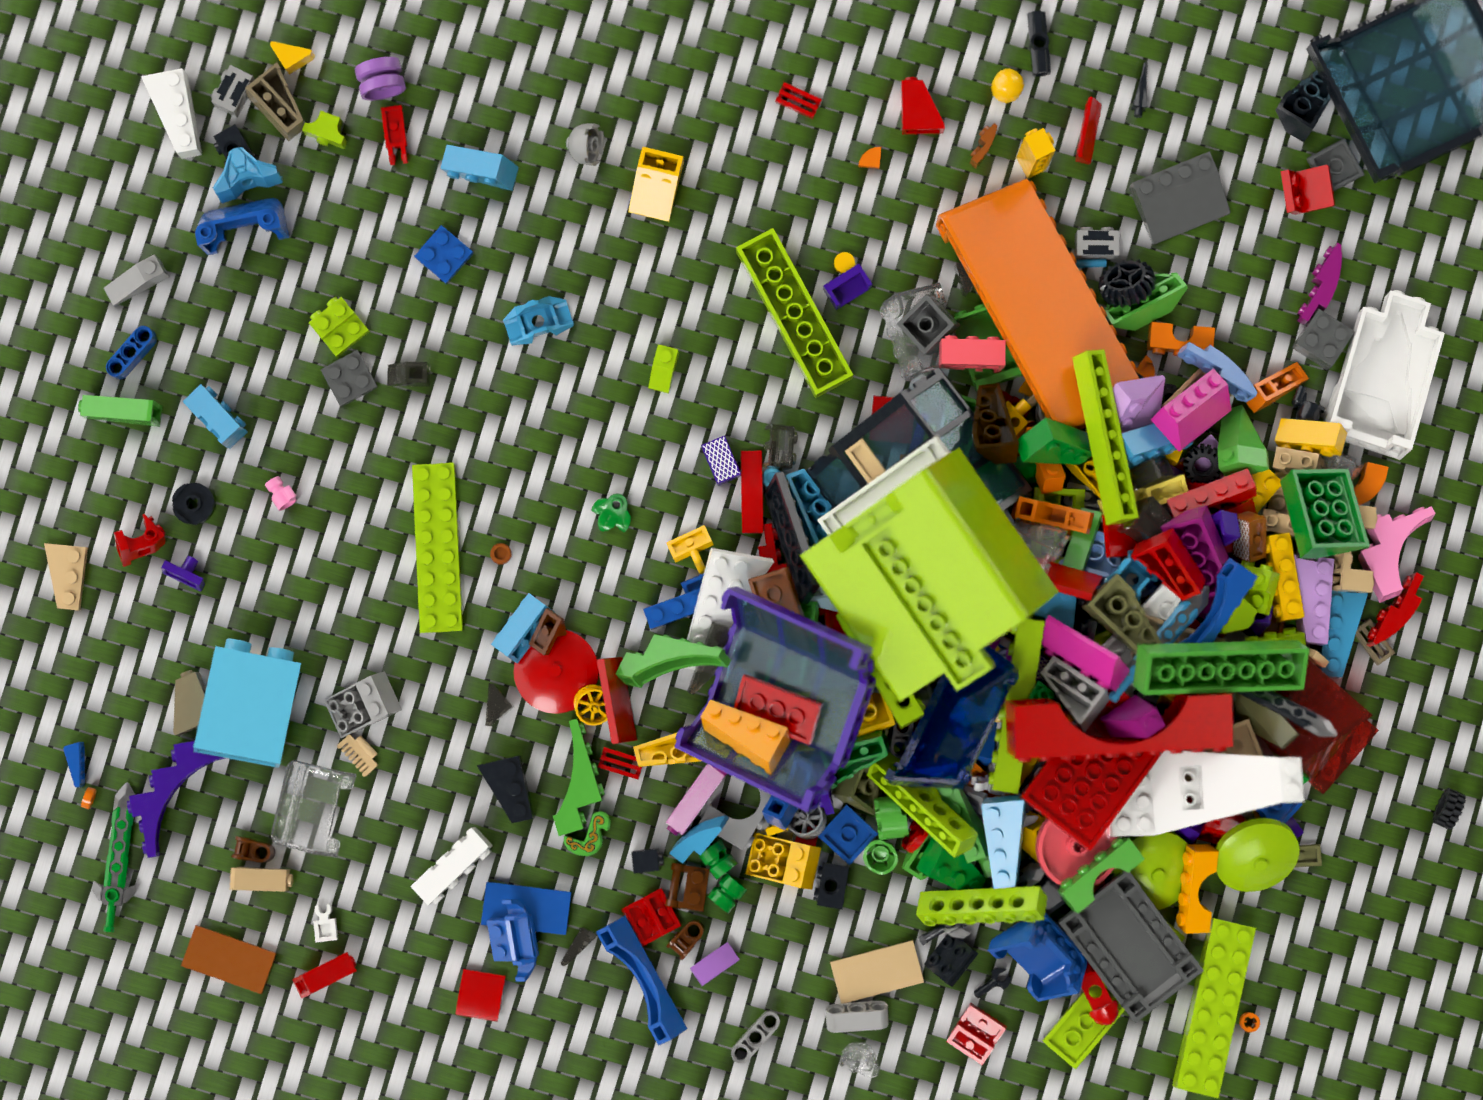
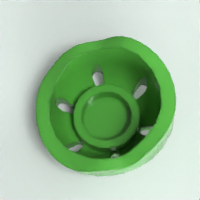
M876 839L866 846L863 860L868 869L883 875L891 872L896 867L898 854L894 845L889 841Z

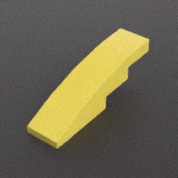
M1184 474L1133 488L1137 511L1155 508L1167 503L1169 498L1188 492ZM1099 499L1097 501L1100 508V512H1102V514L1104 515L1101 499Z

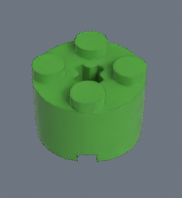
M889 796L874 798L879 840L908 837L906 812Z

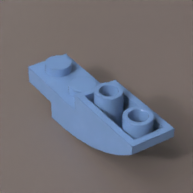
M1188 342L1180 348L1177 356L1186 363L1193 364L1206 374L1214 368L1228 384L1229 393L1235 396L1237 400L1247 403L1257 395L1256 389L1245 373L1230 358L1213 346L1209 345L1203 350Z

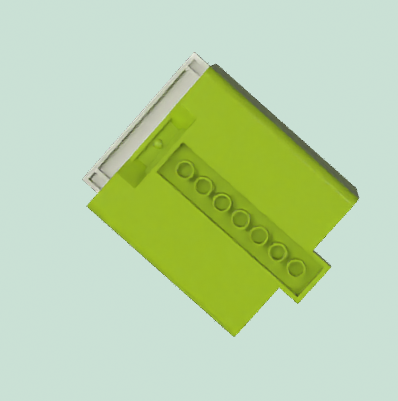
M938 435L819 518L818 522L828 536L800 555L856 639L872 647L873 653L869 657L874 661V665L899 701H902L943 673L946 674L958 691L992 669L995 663L984 649V646L1030 617L1058 593L1052 581L961 449L957 448L949 452Z

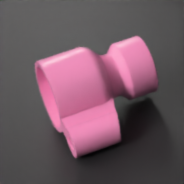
M279 476L270 479L265 484L268 491L273 493L272 501L279 511L285 510L297 501L295 498L296 494L290 485L283 487V481Z

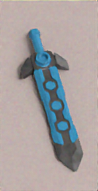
M1204 586L1200 594L1181 601L1174 609L1173 613L1156 632L1162 644L1174 643L1208 604L1209 586ZM1129 648L1123 652L1121 660L1129 668L1130 672L1117 691H1113L1108 695L1109 699L1115 703L1130 684L1134 682L1137 655L1132 658Z

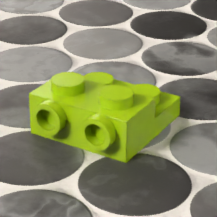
M337 297L332 298L326 304L328 307L324 311L318 310L310 316L311 321L309 322L336 357L340 356L370 332L342 297L339 299Z
M1242 560L1240 565L1258 576L1254 581L1253 587L1247 591L1243 598L1258 610L1257 613L1269 616L1280 574L1273 572V567L1260 564V568L1254 567L1255 563Z

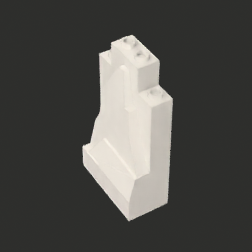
M1390 290L1384 298L1381 312L1374 307H1363L1358 313L1353 329L1355 332L1350 339L1340 378L1334 386L1323 422L1341 423L1347 432L1346 443L1401 460L1412 450L1445 334L1436 327H1425L1431 303L1425 302V299L1407 296L1399 290Z

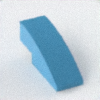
M725 815L712 818L691 828L675 843L669 854L681 863H684L693 851L701 856L723 829L729 817Z

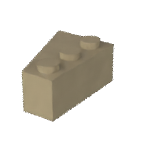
M277 62L245 87L250 101L289 142L302 131L304 122Z

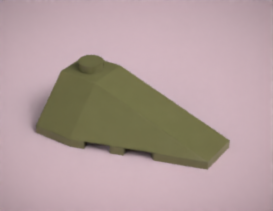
M1115 574L1096 591L1091 601L1087 600L1082 606L1093 619L1136 655L1138 644H1162L1155 629L1150 625L1143 607L1140 606L1133 588L1118 574Z
M1235 692L1236 699L1235 701L1232 700V719L1234 723L1249 719L1256 735L1283 750L1299 736L1287 718Z

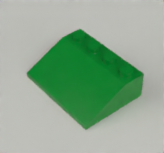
M1293 469L1280 481L1300 559L1323 558L1370 547L1349 469Z

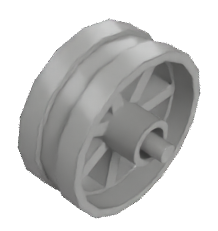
M819 805L817 808L820 811V815L812 816L816 809L808 813L802 810L799 814L795 813L794 817L799 818V821L792 824L791 820L788 828L799 838L813 839L819 836L825 829L827 823L826 813ZM814 820H820L817 827L814 825ZM803 824L802 832H797L795 828ZM807 826H811L814 829L813 831L806 833Z

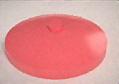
M1046 818L1039 829L1036 839L1037 860L1043 872L1052 881L1060 885L1065 879L1074 877L1082 865L1090 864L1095 860L1094 856L1098 852L1106 851L1111 847V842L1118 837H1110L1109 826L1094 848L1088 851ZM1114 868L1101 872L1093 886L1106 879Z

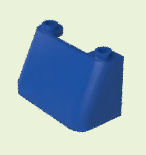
M267 198L205 212L201 216L195 230L197 245L207 255L217 254L219 244L226 241L224 231L259 224L267 232H274L279 240L290 238L283 205L278 199Z
M1046 913L1044 920H1036L1035 922L1019 921L991 940L988 951L996 959L1004 958L1008 952L1030 975L1027 989L1038 1002L1080 992L1087 968V960L1073 941Z

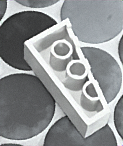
M181 68L141 76L176 153L181 159L202 155L186 72Z
M476 827L470 828L466 832L467 835L465 837L463 836L450 851L442 855L436 864L431 866L411 886L427 905L432 903L436 905L445 897L442 893L447 888L452 890L460 883L458 878L463 873L468 875L476 867L474 863L479 858L483 861L491 853L490 848L493 845Z

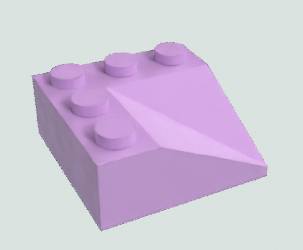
M1163 375L1117 382L1115 384L1113 394L1121 433L1153 424L1151 419L1161 409L1165 377Z

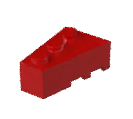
M1173 528L1135 545L1130 557L1147 567L1146 570L1150 574L1154 573L1160 578L1162 584L1182 601L1202 592L1206 578Z

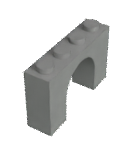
M747 757L738 758L736 764L765 778L769 776L762 767L754 765ZM780 773L774 782L784 787L787 777ZM759 789L760 804L756 812L745 819L729 817L725 826L718 834L719 837L742 851L744 847L749 849L755 839L752 836L755 829L760 830L766 821L763 818L762 811L771 794ZM710 805L699 824L712 818L725 816V814Z

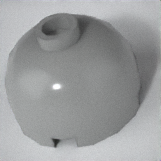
M591 123L581 124L575 127L567 138L566 147L571 157L577 163L596 166L600 162V160H597L598 154L603 155L604 134L603 131L598 130L600 125Z

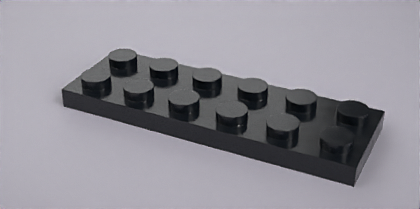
M777 472L765 490L764 496L800 605L808 604L820 585L800 557L801 554L809 549V540L807 535L804 534L802 519L798 516L796 510V501L790 493V483L785 478L784 472Z

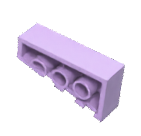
M1294 554L1305 616L1295 620L1297 631L1305 633L1306 644L1319 646L1328 644L1334 559H1300V555Z

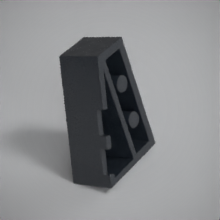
M521 756L477 765L511 823L535 818Z

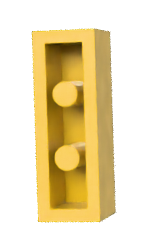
M1281 418L1274 441L1278 447L1318 453L1327 457H1332L1333 455L1341 456L1347 432L1341 423Z

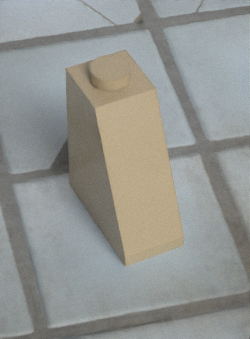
M231 868L230 890L286 892L293 885V874H290V869Z

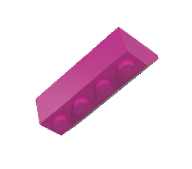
M1213 368L1162 407L1151 421L1180 452L1231 411L1228 384Z
M1048 615L1041 645L1046 649L1044 653L1051 658L1055 656L1062 659V662L1080 670L1079 673L1088 679H1095L1097 681L1096 684L1105 690L1111 689L1116 692L1130 672L1124 662L1117 655Z

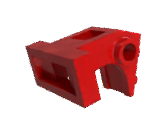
M142 514L146 530L143 535L137 538L125 536L122 530L114 532L116 549L123 567L131 565V560L156 553L166 543L164 529L159 524L155 525L152 516L148 518L145 514Z

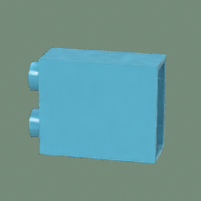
M226 639L225 648L215 646L193 747L194 752L279 768L301 663L293 662L294 652L290 650L269 647L267 656L250 653L252 644L249 642Z

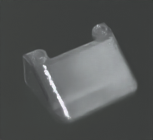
M291 761L285 771L271 832L272 841L275 844L310 854L337 858L340 842L330 837L340 789H351L354 786L356 774L306 762Z

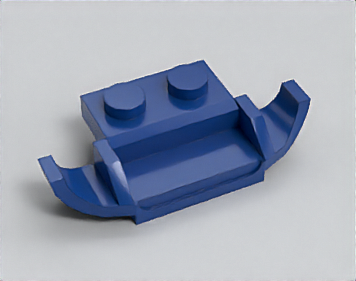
M503 899L502 904H506L508 908V914L504 916L505 918H489L487 920L493 960L512 961L513 965H518V973L515 980L516 982H525L533 972L537 956H539L533 917L518 900Z

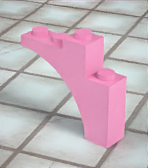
M1432 506L1426 509L1420 507L1414 510L1413 514L1408 516L1402 514L1393 520L1390 514L1385 516L1379 514L1377 515L1376 528L1367 529L1373 544H1370V547L1366 549H1361L1358 560L1363 570L1373 571V590L1379 603L1399 596L1402 592L1403 587L1398 571V561L1402 545L1412 532L1433 519L1435 512Z

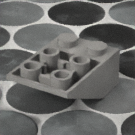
M385 671L370 675L324 700L340 738L353 734L402 710Z

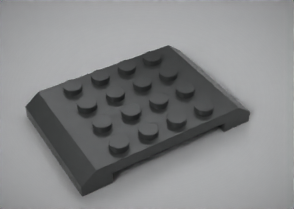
M1122 871L1094 892L1095 900L1077 914L1071 910L1059 919L1058 922L1136 1024L1204 970L1142 890L1130 872Z

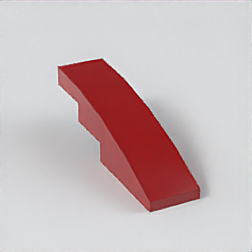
M741 451L742 534L763 533L762 451Z

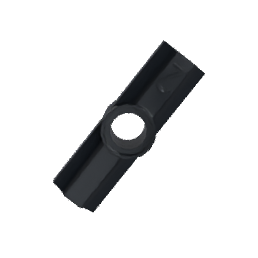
M1041 10L1027 13L1032 75L1043 77L1051 74L1046 14ZM1040 40L1044 43V46L1041 48L1036 47L1034 41Z

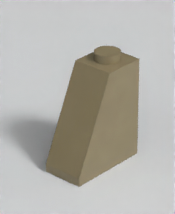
M189 670L180 674L181 678L175 680L173 725L175 736L183 735L198 728L206 687L199 672Z

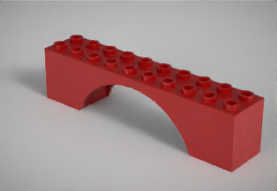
M1227 692L1175 694L1170 706L1161 716L1166 726L1148 738H1103L1083 733L1066 718L1059 704L1049 698L1005 700L1007 753L1013 756V758L1018 759V762H1031V758H1040L1041 761H1052L1053 757L1061 756L1063 760L1075 759V756L1083 755V758L1092 759L1097 758V754H1105V757H1118V753H1127V756H1139L1140 752H1148L1149 755L1162 754L1161 751L1181 754L1183 750L1191 749V752L1200 753L1205 752L1206 748H1213V751H1226V747H1233L1232 694Z

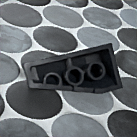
M1328 61L1325 64L1338 87L1347 71ZM1317 70L1311 76L1298 83L1292 90L1286 92L1275 110L1285 132L1303 143L1314 129L1331 99Z

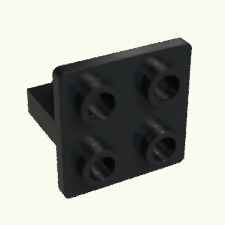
M947 934L924 965L946 984L953 987L978 953L961 939L952 938Z

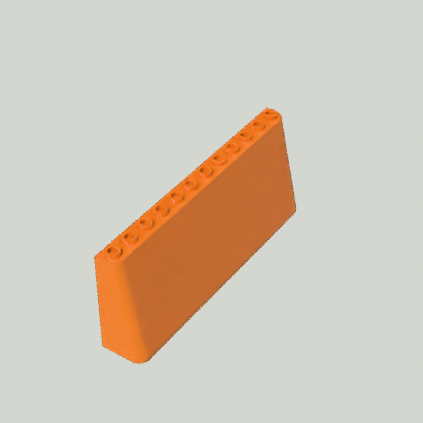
M1023 179L939 214L936 228L945 244L951 243L1003 340H1006V346L1045 417L1080 430L1086 428L1072 357L1088 350L1104 349L1112 389L1117 382L1139 379L1136 373V365L1133 361H1129L1126 356L1127 350L1122 342L1119 343L1116 338L1117 332L1112 324L1109 325L1106 320L1107 314L1102 306L1099 307L1096 302L1097 297L1092 288L1089 289L1087 286L1084 272L1082 270L1079 271L1077 268L1074 254L1072 252L1069 253L1067 250L1064 236L1062 234L1059 235L1057 232L1054 218L1048 216L1045 202L1042 198H1038L1036 194L1037 189L1033 181Z

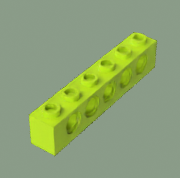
M839 613L836 614V619L846 636L857 640ZM874 665V672L871 673V676L876 679L875 685L900 728L903 729L924 717L923 710H925V706L920 698L915 699L914 695L911 694L907 697L910 704L907 707H901L897 702V697L891 688L887 686L886 681Z
M888 753V756L869 767L867 776L953 857H957L973 848L978 833L895 756Z
M1040 886L920 892L916 915L927 926H935L936 924L955 925L956 923L973 925L982 922L987 924H994L995 922L1014 923L1015 921L1035 922L1036 920H1044L1047 895Z

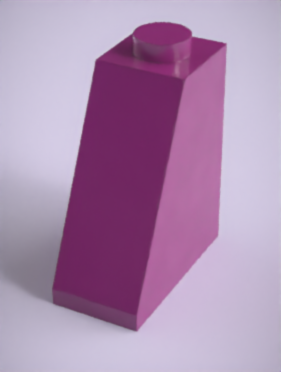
M1133 695L1100 718L1110 737L1148 738L1166 726L1156 708L1137 695Z

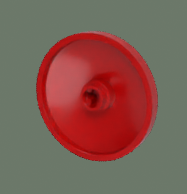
M566 630V636L557 637L549 655H543L530 646L519 663H514V680L519 693L532 707L546 713L561 714L573 711V702L577 692L587 685H597L598 682L597 657L592 647L581 636ZM585 694L581 699L587 701L589 697Z

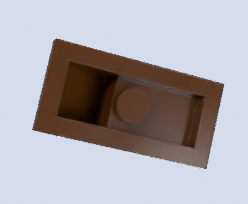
M546 608L529 645L541 654L549 655L557 637L566 636L567 634L564 619L549 608Z

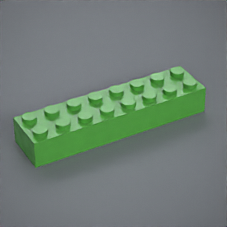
M1298 640L1138 644L1133 686L1143 695L1304 690L1309 648Z

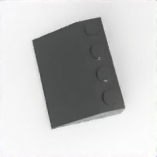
M1210 151L1132 182L1129 187V191L1153 245L1230 214L1221 179Z

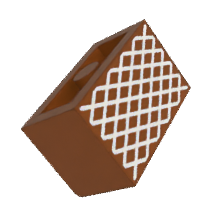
M1251 511L1237 514L1241 537L1232 542L1233 556L1247 562L1266 558V517Z

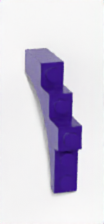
M195 741L174 744L171 756L177 766L151 770L152 775H149V782L151 788H154V792L129 796L130 801H127L128 813H132V817L141 816L139 829L141 833H144L145 839L142 842V849L148 858L160 856L159 836L161 822L174 793L186 779L199 769L225 758L194 752Z

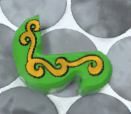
M604 811L594 813L585 841L565 835L564 844L567 849L579 856H590L597 853L602 847L604 840L601 829L608 831L611 827L610 816Z

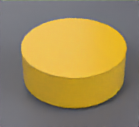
M847 252L838 254L834 260V267L840 274L855 266L854 257Z

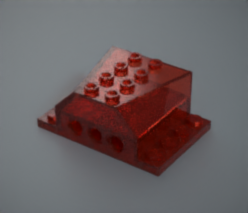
M1308 659L1304 690H1277L1275 692L1329 720L1337 736L1319 737L1288 720L1299 736L1284 750L1264 738L1262 739L1280 758L1301 757L1302 771L1310 778L1307 782L1321 794H1324L1379 730L1368 721L1373 715Z

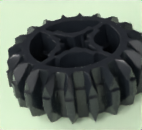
M1132 258L1129 261L1123 259L1121 263L1115 262L1114 266H1108V270L1103 271V276L1099 277L1098 288L1101 297L1108 305L1113 304L1114 308L1119 305L1122 308L1126 305L1131 307L1135 303L1139 305V301H1146L1147 296L1152 295V291L1155 290L1156 278L1153 269L1146 262H1141L1140 259L1136 261Z

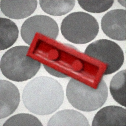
M1091 96L1088 97L1075 158L1076 162L1091 164L1102 108V104Z

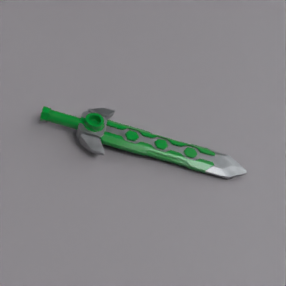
M125 783L114 798L104 888L95 881L92 887V891L97 899L102 901L104 905H108L103 932L114 933L116 906L127 903L136 892V885L124 890L129 862L131 831L134 822L132 813L129 814L127 809V801H130L129 796L135 795L129 783Z

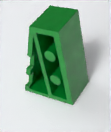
M1044 418L1017 439L1019 443L1018 451L1022 462L1080 465L1092 456L1087 432L1049 418Z

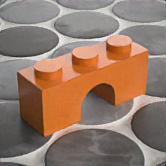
M1151 322L1148 329L1147 350L1152 351V354L1164 355L1165 352H1171L1173 356H1177L1180 348L1188 342L1203 350L1209 345L1214 347L1215 328L1193 326L1190 331L1189 340L1179 341L1173 335V324Z
M1033 427L1026 428L1025 433ZM1036 463L1035 477L1041 494L1061 491L1066 477L1062 465Z

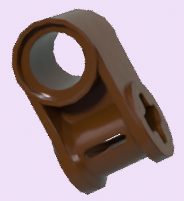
M241 836L235 837L237 842L235 851L231 855L232 858L259 863L269 862L274 858L275 849L271 844ZM262 847H265L268 851L267 857L264 859L259 855Z
M690 920L666 947L674 950L680 956V959L683 960L702 937L704 925L699 920ZM697 925L700 928V934L696 936L691 935L688 930L689 926Z

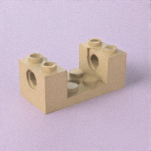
M1276 447L1272 467L1275 470V475L1282 480L1293 469H1321L1323 460L1318 453ZM1280 487L1269 499L1268 509H1263L1262 516L1266 517V535L1290 533L1291 540H1295L1283 490Z
M1358 505L1365 529H1375L1377 523L1376 507ZM1351 552L1323 557L1334 559L1332 591L1372 593L1374 586L1373 571L1351 569L1353 561Z

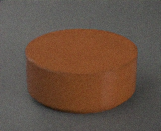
M498 543L492 547L490 556L496 564L504 565L511 560L512 551L506 544Z

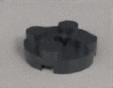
M200 483L183 484L175 491L172 497L174 515L186 524L199 525L206 522L212 516L216 506L213 493L209 488ZM197 498L198 507L190 509L189 506L191 504L189 500H196Z

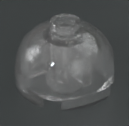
M1342 452L1341 456L1333 455L1332 457L1321 455V469H1349L1352 481L1359 476L1364 467L1362 462L1360 465L1356 464V458Z

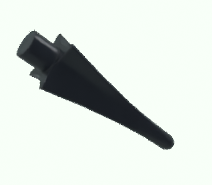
M1146 62L1143 63L1139 85L1131 110H1135L1134 117L1142 118L1145 108L1148 107V64Z

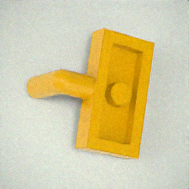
M705 525L666 542L675 563L691 556L698 573L703 574L705 572V565L699 552L714 545Z

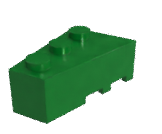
M884 729L856 738L845 768L840 767L834 775L837 779L832 785V789L845 779L852 778L855 773L863 768L866 769L888 756L889 743ZM838 743L827 748L836 751ZM820 753L826 770L833 758Z
M933 837L916 869L928 877L957 890L981 889L986 880L972 863H967L964 854L953 857Z

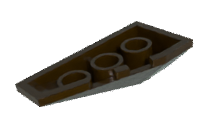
M1000 384L979 385L971 435L976 452L994 464L1013 463L1017 460L1019 443Z

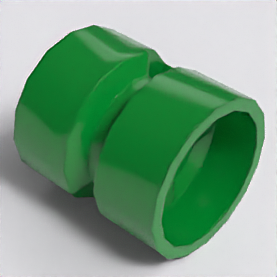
M718 840L706 849L701 856L699 855L702 862L710 866L709 871L716 880L738 864L732 854L726 853L727 848L721 840Z
M725 873L719 881L720 886L714 887L707 897L729 914L736 905L735 900L741 899L747 892V889L729 874Z

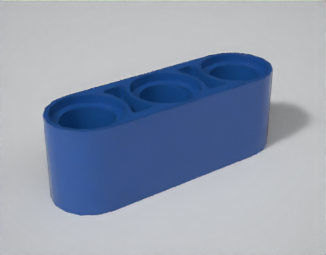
M140 326L135 329L107 362L106 371L108 374L116 379H125L156 344V333L147 326ZM149 332V339L142 342V334ZM131 348H135V355L128 358V351ZM117 364H121L122 370L115 374L113 371L114 367Z

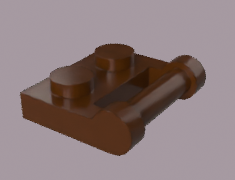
M672 863L671 885L665 906L703 912L709 869ZM681 872L687 873L683 902L677 901Z

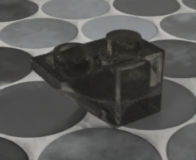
M427 362L389 364L387 386L430 387V365Z

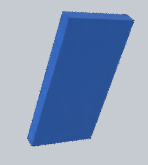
M486 882L481 925H487L489 918H505L504 916L508 914V908L506 904H502V900L515 899L526 907L529 914H532L535 931L566 935L572 892Z

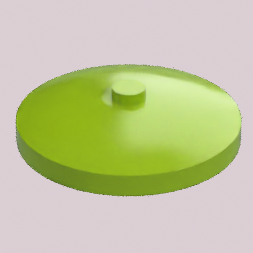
M1270 818L1245 821L1230 829L1218 842L1215 848L1219 851L1217 874L1225 885L1237 891L1255 892L1270 888L1284 880L1297 864L1300 852L1298 840L1294 832L1281 821Z
M1172 831L1155 836H1131L1129 839L1145 860L1132 869L1130 873L1157 910L1171 906L1178 901V895L1181 893L1182 884L1180 876L1184 868L1183 853L1188 844ZM1114 868L1111 872V879L1123 870Z

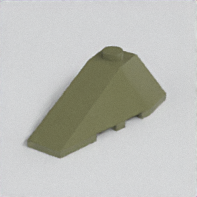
M889 727L884 728L886 737L888 736ZM869 767L858 771L852 778H847L840 782L832 790L831 794L843 803L871 815L875 814L874 798L882 797L883 792L867 776Z

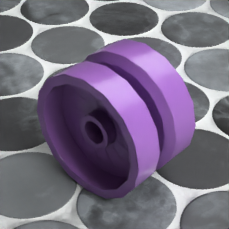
M374 58L362 62L355 67L356 78L359 82H362L359 86L362 99L371 101L383 100L399 95L406 90L404 78L399 75L402 71L399 58Z

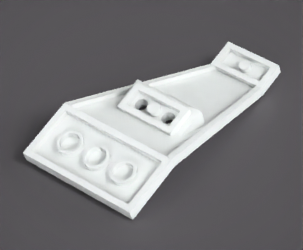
M1164 751L1110 824V837L1155 836L1278 803L1304 802L1301 757L1276 758L1206 752L1195 753L1191 751L1171 754L1170 751ZM1186 774L1191 776L1190 782L1185 780ZM1187 796L1192 797L1193 801L1191 804L1186 801Z

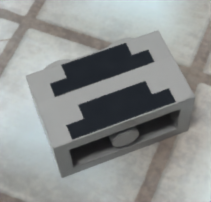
M230 65L228 70H224L221 76L222 82L219 88L214 89L211 102L215 107L238 118L248 99L245 87L252 83L255 78Z
M1082 227L1076 231V259L1117 260L1119 257V231H1114L1112 227H1104L1101 230H1093L1092 227Z

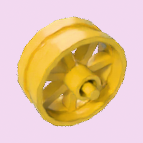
M587 685L581 688L575 695L573 702L574 710L580 721L587 725L595 726L607 721L606 712L600 709V706H605L604 701L598 702L603 694L601 686ZM597 691L598 694L596 697H592L590 692ZM585 694L589 697L587 701L581 699ZM578 703L587 705V707L579 711ZM590 710V718L582 716ZM599 712L601 714L600 717L594 718V713Z

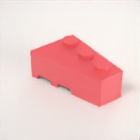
M949 335L942 338L939 342V368L956 370L972 368L977 372H982L983 369H993V373H1000L1005 367L1006 340H1000V337H987V340H981L977 336L957 339V336Z

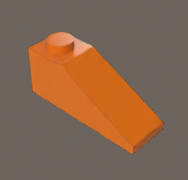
M1298 362L1254 384L1257 395L1249 400L1247 405L1253 413H1256L1309 380V377Z

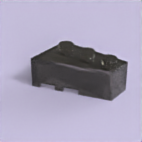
M1151 496L1136 502L1139 518L1122 523L1116 531L1132 537V540L1138 543L1163 533L1162 525L1174 518Z

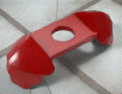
M1087 961V968L1081 988L1092 1008L1089 1015L1099 1025H1110L1119 1014L1118 1002L1116 1000L1112 1001L1101 978ZM1093 985L1099 986L1102 990V994L1098 998H1093L1089 994V989Z

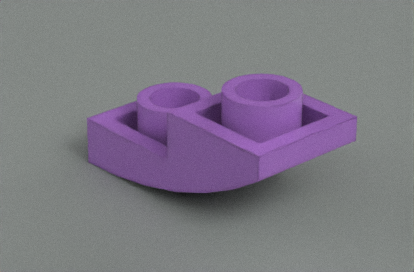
M727 942L692 966L690 970L701 986H703L740 959Z

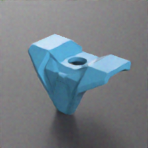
M237 147L229 151L224 170L214 184L213 190L221 203L236 199L246 190L257 186L269 188L283 183V179L278 173L276 166L256 160L245 149Z
M551 296L540 300H531L524 305L516 306L503 319L512 346L532 344L534 337L549 332L557 336L574 326L567 301ZM536 315L544 318V324L540 327H535L532 324V319Z
M1131 550L1127 552V558L1122 561L1117 570L1105 578L1104 584L1115 574H1118L1126 583V576L1128 574H1136L1139 579L1136 585H1128L1133 588L1136 598L1140 602L1141 591L1151 580L1157 582L1158 577L1154 573L1150 574L1146 570L1147 567L1141 562L1133 560L1130 557L1133 552Z

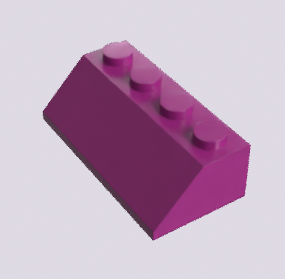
M1206 505L1183 512L1162 525L1161 529L1163 532L1174 529L1206 578L1204 586H1209L1210 588L1209 597H1213L1216 593L1217 575L1229 557Z

